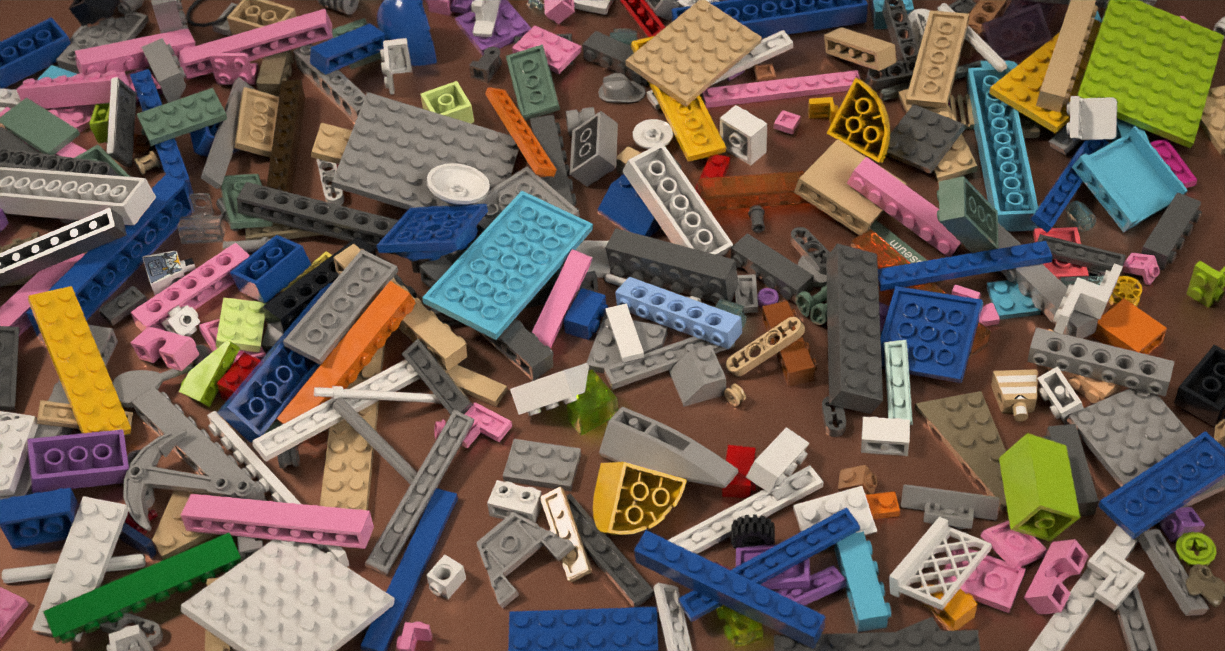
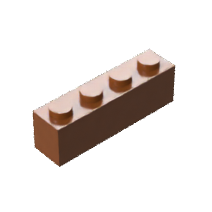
M788 301L762 306V322L766 332L790 317H797L794 308H790ZM804 335L775 354L788 387L814 381L817 364L815 359L810 357V347L807 341L804 342ZM780 337L772 338L770 341L771 345L778 343Z

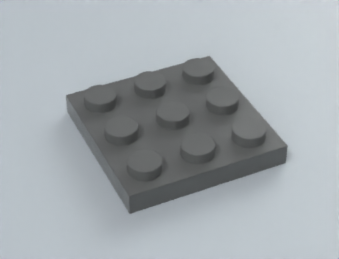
M913 104L891 132L886 156L931 174L965 130V126L961 122Z

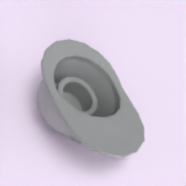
M613 73L603 78V85L598 93L599 97L606 102L632 103L644 98L645 88L635 81H630L624 74Z

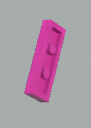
M1166 138L1150 142L1152 147L1157 150L1161 158L1170 166L1173 173L1183 182L1186 188L1196 186L1197 178Z

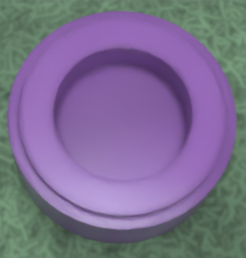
M771 288L760 290L757 294L759 307L762 308V306L778 303L779 295L777 291Z

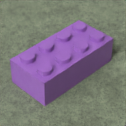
M123 429L27 439L32 493L53 491L59 488L74 489L124 483L126 472L129 470Z

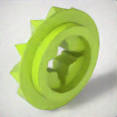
M1190 532L1178 538L1175 552L1179 554V560L1186 561L1187 566L1191 564L1208 566L1215 559L1216 546L1206 535ZM1193 544L1197 551H1200L1198 556L1191 550Z

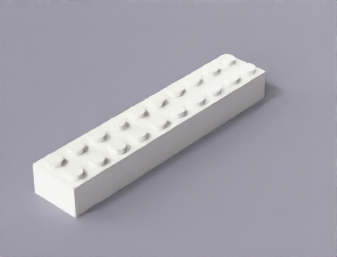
M0 167V208L7 214L82 220L111 208L122 216L124 225H135L156 198L146 178Z

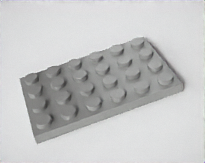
M1129 388L1069 414L1067 418L1069 424H1076L1079 436L1120 487L1194 439L1192 434L1158 395L1138 389ZM1225 478L1181 508H1186L1225 490Z

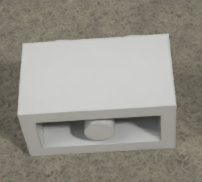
M863 417L861 453L908 456L910 420Z

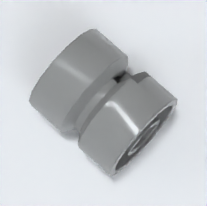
M594 107L583 108L581 112L577 109L566 111L569 136H572V130L595 115Z

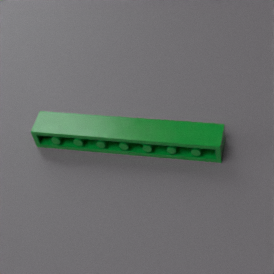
M229 532L44 610L43 613L56 644L59 642L62 644L68 643L82 632L91 633L99 629V625L108 621L109 623H114L121 620L125 613L131 611L133 613L140 612L147 607L146 605L152 602H163L169 599L173 593L178 591L179 593L187 592L193 588L194 584L201 581L202 583H207V579L216 578L215 575L222 572L227 573L241 563V556Z

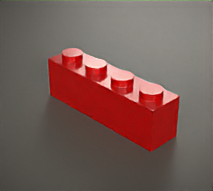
M619 0L623 8L647 38L656 36L666 28L644 0Z

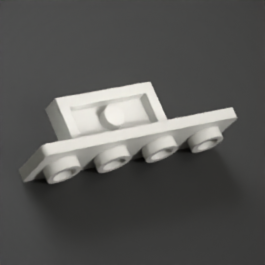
M501 0L472 1V12L475 13L476 18L473 36L492 37Z

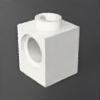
M446 555L426 575L430 591L437 596L442 595L446 599H449L466 580L464 566Z

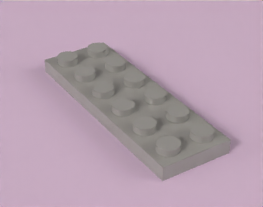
M361 249L283 340L284 346L321 365L385 286L398 273V267Z

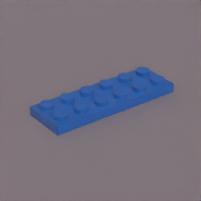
M1205 431L1100 500L1098 507L1132 539H1135L1225 478V448Z
M657 607L509 611L508 651H658Z

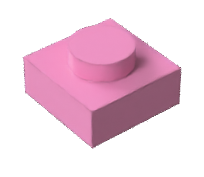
M782 110L774 122V129L793 134L801 122V116Z

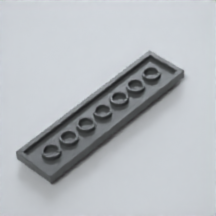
M978 630L821 634L814 649L786 635H774V651H980Z

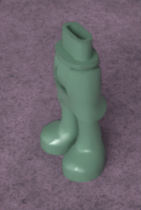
M827 285L822 287L821 291L814 296H811L806 291L796 295L795 303L805 317L810 315L811 321L817 325L827 322V303L822 304L827 300Z

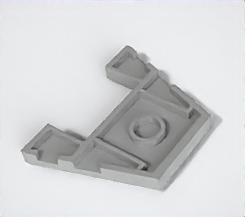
M512 512L476 542L487 569L492 588L496 594L497 602L502 609L519 595L505 577L538 549L545 546L560 561L575 548L570 540H565L557 536L556 533L539 527L538 524L515 512Z

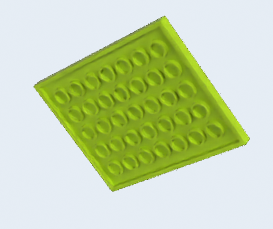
M1109 0L1077 96L1083 99L1115 98L1117 100L1118 119L1191 148L1195 142L1224 35L1139 0Z

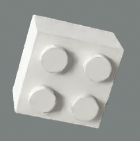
M737 105L720 117V136L727 152L750 166L766 153L767 123L762 119L755 117Z

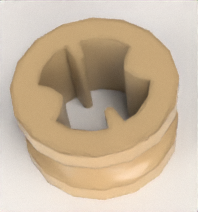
M732 384L730 389L724 390L726 400L734 407H737L740 402L746 399L744 391L737 384Z

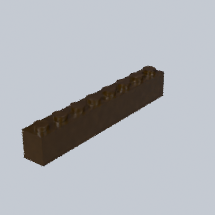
M301 80L281 82L266 186L293 193L305 102Z

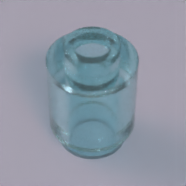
M614 28V32H610V37L631 46L632 41L638 40V33L633 31V29Z
M1074 201L1066 208L1067 217L1080 231H1088L1095 226L1097 218L1084 203Z

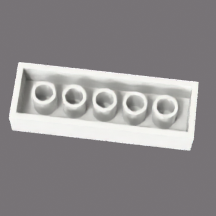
M663 143L627 161L622 172L671 243L719 256H725L733 243Z

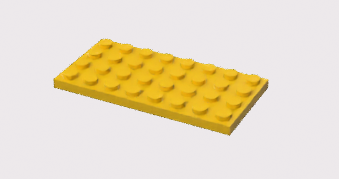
M1094 19L1084 53L1080 54L1083 56L1072 91L1067 92L1070 93L1068 102H1070L1071 96H1077L1101 25V22ZM1059 33L992 85L989 90V94L1054 133H1057L1070 122L1067 105H1062L1061 111L1056 112L1038 107L1036 104Z

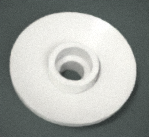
M658 119L642 121L633 130L635 143L645 149H650L660 143L666 146L673 138V131L670 125Z

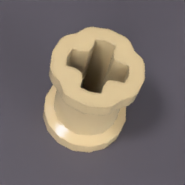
M150 151V154L142 158H134L141 175L154 167H160L153 151Z

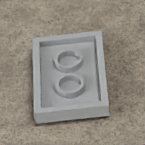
M514 439L503 473V481L552 489L561 487L565 491H571L581 457V448Z

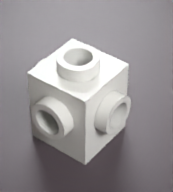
M178 305L168 312L170 316L162 324L168 332L182 336L186 335L187 337L197 330L195 326L201 321L198 319L199 315L195 309L188 305L180 308Z

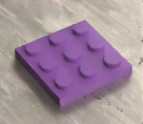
M501 0L492 37L473 36L476 18L475 13L472 11L455 18L457 26L482 56L485 49L489 47L502 48L515 42V37H523L531 30V27L507 0Z

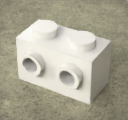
M1058 366L1037 378L1041 387L1038 389V392L1044 401L1049 400L1052 405L1050 410L1056 419L1061 418L1063 423L1066 424L1068 423L1067 418L1069 414L1084 409L1081 400Z
M497 480L487 502L489 516L505 519L512 512H515L536 523L543 506L540 499L542 493L533 487H523L512 482Z

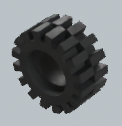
M753 514V517L745 515L744 519L741 516L738 517V521L734 520L733 524H731V544L733 548L775 545L774 522H771L769 518L765 519V516L762 515L758 518L757 514Z

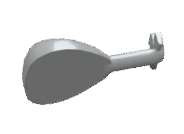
M190 363L183 371L171 369L162 373L149 370L125 372L114 379L113 386L121 405L126 408H134L132 403L134 400L153 387L158 390L164 381L188 373L194 368V365Z

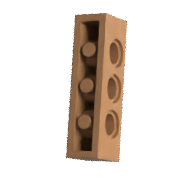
M980 0L969 13L968 26L985 42L988 40L992 30H996L999 21L1005 19L1008 12L1006 8L1007 0ZM964 38L960 55L970 59L978 51Z

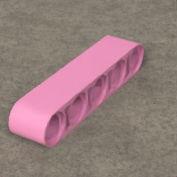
M574 249L571 250L532 331L544 346L547 345L550 348L592 262V257Z

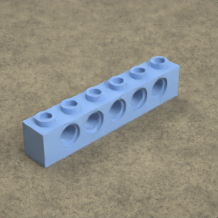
M628 277L615 292L617 306L627 304L630 313L729 349L742 334L740 316L632 277Z

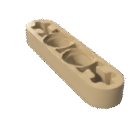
M790 317L731 355L726 362L727 369L736 377L746 374L799 339L805 332L803 323L797 317ZM780 337L778 343L770 345L772 338ZM761 349L757 357H751L754 350Z

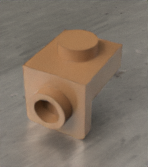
M866 465L840 470L838 490L840 492L863 486L864 492L867 495L874 494L877 478Z

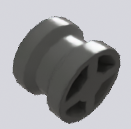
M297 445L277 455L280 469L286 468L287 465L294 467L300 465Z

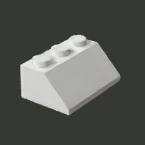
M588 363L510 389L518 414L527 412L528 416L542 412L541 407L545 406L546 410L558 407V401L563 400L564 404L577 400L576 395L585 393L589 370Z

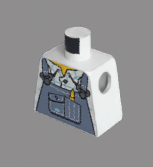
M176 251L142 257L154 295L159 294L185 276L184 273L196 269L193 258L180 261Z

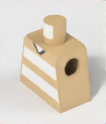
M1037 370L993 371L991 387L1002 413H1013L1014 419L1021 422L1028 419V413L1034 412L1037 401Z

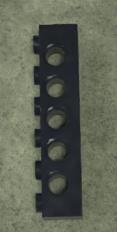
M356 237L264 305L263 310L266 322L284 334L318 292L325 286L333 283L340 275L336 271L334 257L355 244L359 249H364L376 256L375 248L359 237Z

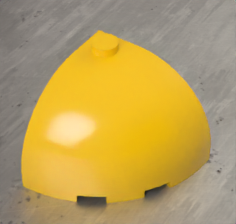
M855 78L827 134L881 163L884 161L889 148V117L878 94L864 81Z
M626 462L601 463L593 499V517L597 529L604 533L627 535L654 527L664 520L670 510L677 505L687 480Z

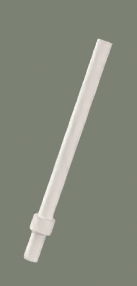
M333 386L332 388L314 387V396L331 397L332 400L353 398L442 404L434 394L343 389L342 386Z

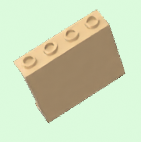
M837 139L799 178L794 193L864 238L871 225L884 210L847 184L853 171L866 157ZM894 176L895 178H897L899 181H901V182L904 183L905 185L907 184V183H905L904 181H902L901 179H899L898 177Z

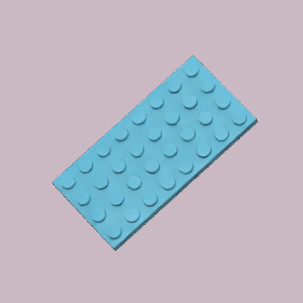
M521 191L422 297L423 303L497 340L567 260L571 250H576L591 233L593 224Z

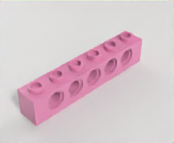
M234 243L133 310L131 314L136 326L142 332L147 327L166 330L162 322L170 316L168 312L178 305L180 308L188 305L193 309H197L233 285L235 282L230 272L250 257V255L238 244Z

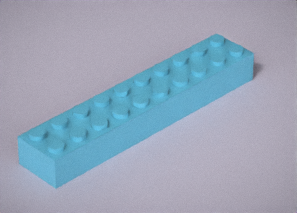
M1009 66L1003 72H998L994 67L968 68L966 88L970 96L974 131L988 202L998 211V223L1008 232L1034 231V229H1037V225L1030 219L1037 210L1038 203L1019 113L1016 109L989 94L990 87L1010 72Z

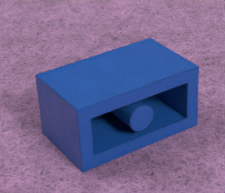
M581 288L564 318L565 333L589 340L592 334L597 332L601 318L606 315L605 308H608L606 296Z

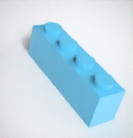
M864 532L854 533L834 545V551L840 572L846 579L847 587H845L857 632L887 628L888 618L891 617V609L889 603L884 602L885 589L883 582H879L877 575H879L877 562L872 561L871 558L873 554L870 540L866 541Z

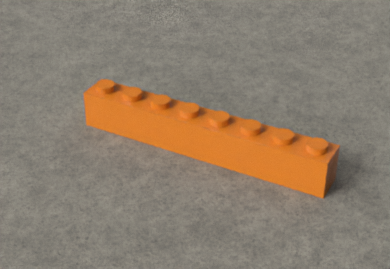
M390 281L278 416L277 420L283 425L332 399L331 397L314 396V387L332 388L333 386H342L343 389H347L357 379L360 371L371 362L373 355L378 349L384 346L391 333L398 329L404 317L411 313L416 304L411 294Z

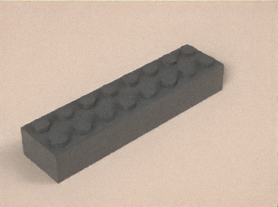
M837 243L826 258L829 405L872 414L883 401L877 254Z

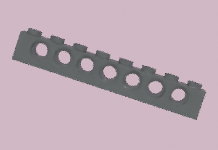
M249 182L245 183L237 197V210L240 214L350 242L359 237L374 248H377V244L399 221Z

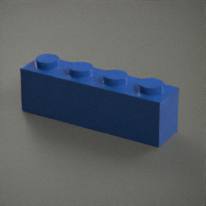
M367 24L311 47L310 64L325 75L380 52V49H384L385 33L372 24Z

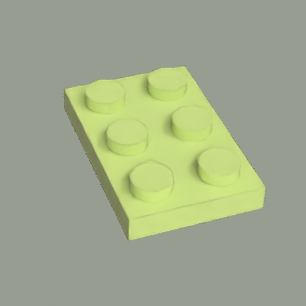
M223 298L216 347L218 348L225 341L229 340L239 346L240 350L260 352L265 321L263 306L267 303Z

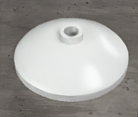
M456 163L439 165L433 168L427 176L429 190L437 198L455 205L474 204L484 199L489 192L490 184L487 177L479 170L467 165Z

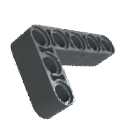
M884 0L882 12L892 44H895L898 61L880 71L869 69L865 83L874 91L905 83L912 79L913 72L911 70L915 68L919 49L903 0Z

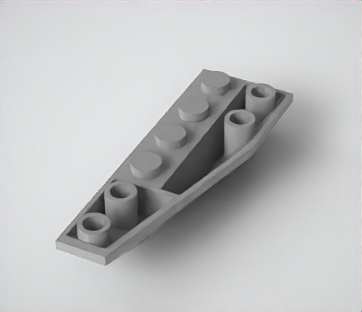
M621 407L608 421L599 451L600 456L614 462H626L683 478L690 482L726 488L738 474L737 468L693 439L667 425L625 407Z

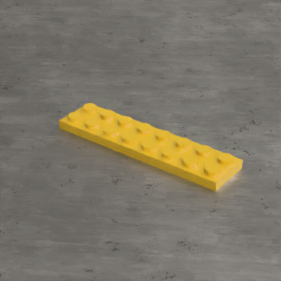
M653 37L632 41L631 48L635 53ZM648 81L688 162L726 152V146L700 95L685 107Z
M72 286L29 295V305L81 433L123 429L124 435L130 434L131 426Z

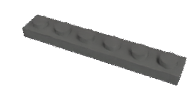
M568 494L566 498L585 551L633 607H638L652 598L654 590L607 535L597 529L595 521L571 494Z

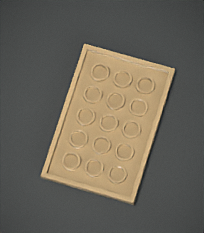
M699 0L626 59V66L686 107L761 43L762 37L708 1Z

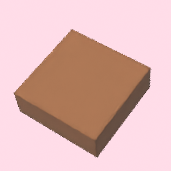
M772 63L753 66L756 82L776 80Z

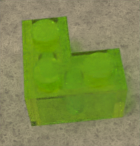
M593 369L588 371L585 393L576 395L577 400L567 404L568 420L581 436L610 420L618 412L617 397Z

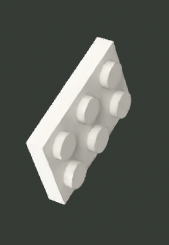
M863 486L793 505L801 532L846 507L860 525L858 532H864L865 536L877 532Z

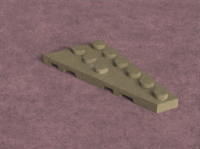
M982 391L915 403V410L926 418L927 424L931 429L934 428L938 432L941 440L962 465L965 464L968 467L975 480L978 479L986 488L985 492L989 496L1000 498L999 508L1003 512L1007 511L999 457L1006 450Z

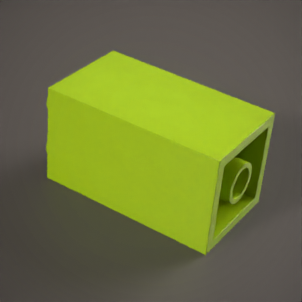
M1027 433L999 457L1011 530L1051 541L1080 518L1066 445Z

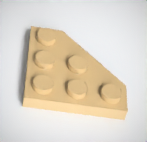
M174 490L152 539L163 560L175 556L215 535L213 533L186 531L181 518V513L191 494L210 496L208 493Z

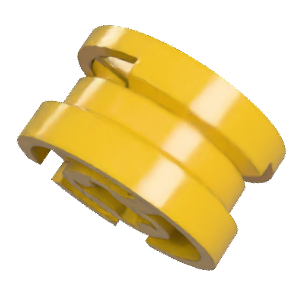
M1120 276L1110 296L1109 303L1111 305L1117 304L1125 298L1137 307L1142 293L1140 282L1129 276Z

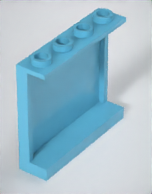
M1136 126L1127 135L1091 155L1084 154L1080 156L1072 166L1123 232L1128 231L1167 208L1177 192L1185 195L1188 191L1183 182L1177 178L1170 166L1165 163L1157 150L1152 147L1144 134Z

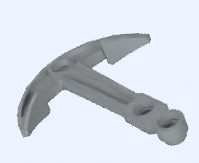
M180 429L159 436L142 448L126 472L123 498L126 505L130 508L128 512L135 522L145 530L150 531L152 527L148 519V506L144 501L147 488L208 493L211 496L239 497L240 499L253 498L256 489L252 482L246 479L238 481L232 477L217 475L210 477L156 467L161 456L167 457L175 445L188 434L186 429Z

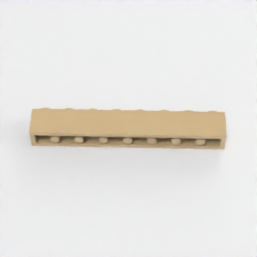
M1096 0L1070 1L1036 106L1060 112L1062 105H1067L1070 93L1067 92L1072 91L1083 56L1080 54L1084 53L1086 42L1088 41L1098 10V6H1095Z
M352 244L334 257L336 271L341 274L361 249ZM393 278V279L391 280L393 283H395L396 285L400 286L401 288H403L404 290H406L407 292H409L408 289H407L405 286L399 285V284L396 282L395 278ZM413 297L416 304L411 313L407 314L400 322L398 328L413 342L417 339L421 340L447 372L467 358V344L461 336L457 337L446 323L443 324L438 320L433 311H428L420 299Z

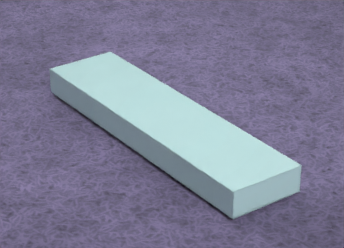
M907 340L884 342L888 418L910 420V425H913Z

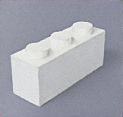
M786 427L754 461L746 477L768 493L776 486L780 488L787 478L786 474L791 476L797 467L796 463L801 465L808 455L805 450L809 442Z

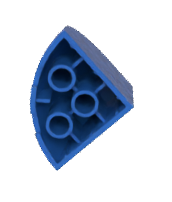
M384 0L378 9L377 24L378 29L385 33V41L407 38L411 66L437 63L427 15L422 4L423 1Z

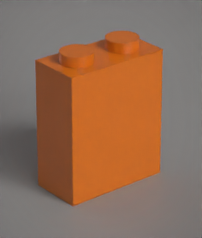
M1123 298L1119 303L1112 304L1108 311L1101 316V319H1098L1096 332L1092 336L1102 344L1148 355L1163 342L1167 328Z

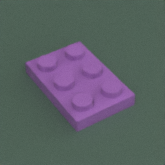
M776 545L736 547V567ZM810 558L760 585L770 590L810 587Z

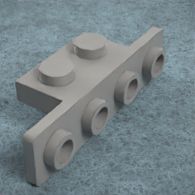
M905 484L903 485L901 507L924 510L923 522L930 523L931 525L939 517L948 520V526H953L957 529H972L973 517L990 520L997 519L1000 498Z

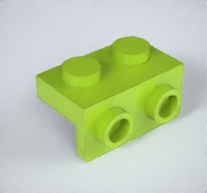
M1199 261L1194 266L1186 294L1208 308L1215 301L1218 303L1225 294V291H1223L1225 287V267L1218 272L1202 261Z

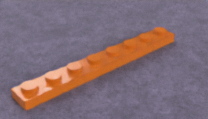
M487 87L485 93L534 173L539 177H554L557 169L506 90Z

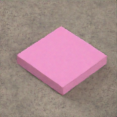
M1009 521L985 529L981 534V537L986 542L992 544V548L1013 570L1044 558L1048 551L1035 537L1011 530Z

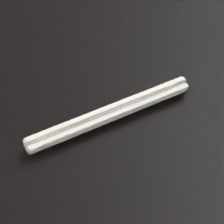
M946 3L938 6V11L954 12ZM967 26L965 39L998 72H1003L1007 68L1006 62Z
M144 554L111 557L106 572L143 568L146 562ZM57 563L4 569L2 571V580L4 583L52 578Z

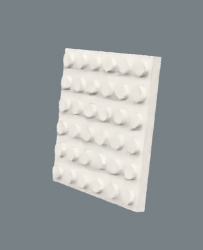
M272 540L181 605V612L237 651H337L394 605V597L335 559H330L324 552L310 543Z

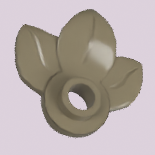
M1196 564L1190 569L1189 578L1185 582L1191 596L1202 594L1217 608L1222 602L1223 597L1225 598V582L1214 576L1206 566Z

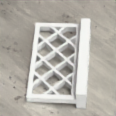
M939 517L889 576L890 594L899 597L903 593L943 610L989 553L992 544L949 527L948 520ZM951 536L960 542L947 544L946 540ZM976 546L981 548L978 552L969 553L968 551L969 547ZM963 549L965 553L952 556L951 551ZM936 553H947L948 557L938 559L934 557ZM968 561L969 565L966 567L957 568L955 564ZM951 564L952 569L940 571L938 566ZM934 567L935 572L923 574L922 569ZM956 576L957 580L955 582L944 583L943 578ZM938 579L940 582L939 585L927 586L926 581ZM921 582L923 586L916 589L909 587L911 583ZM940 591L944 593L941 600L930 595V593Z

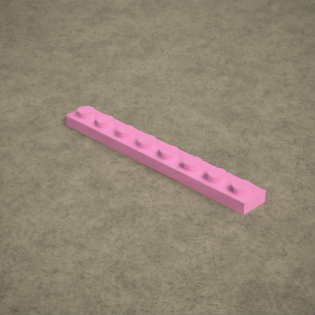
M857 70L712 87L707 88L702 92L705 107L710 108L849 91L854 79H860Z

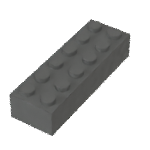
M615 228L605 247L611 274L618 277H632L660 288L672 290L675 293H683L727 306L730 305L739 285L734 259Z

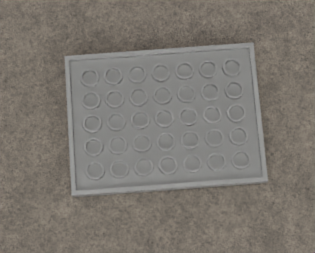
M367 92L331 187L407 210L418 207L455 205L440 200L429 190L427 176L433 168L449 163L473 167L487 177L490 184L489 190L510 178L519 147L510 135Z

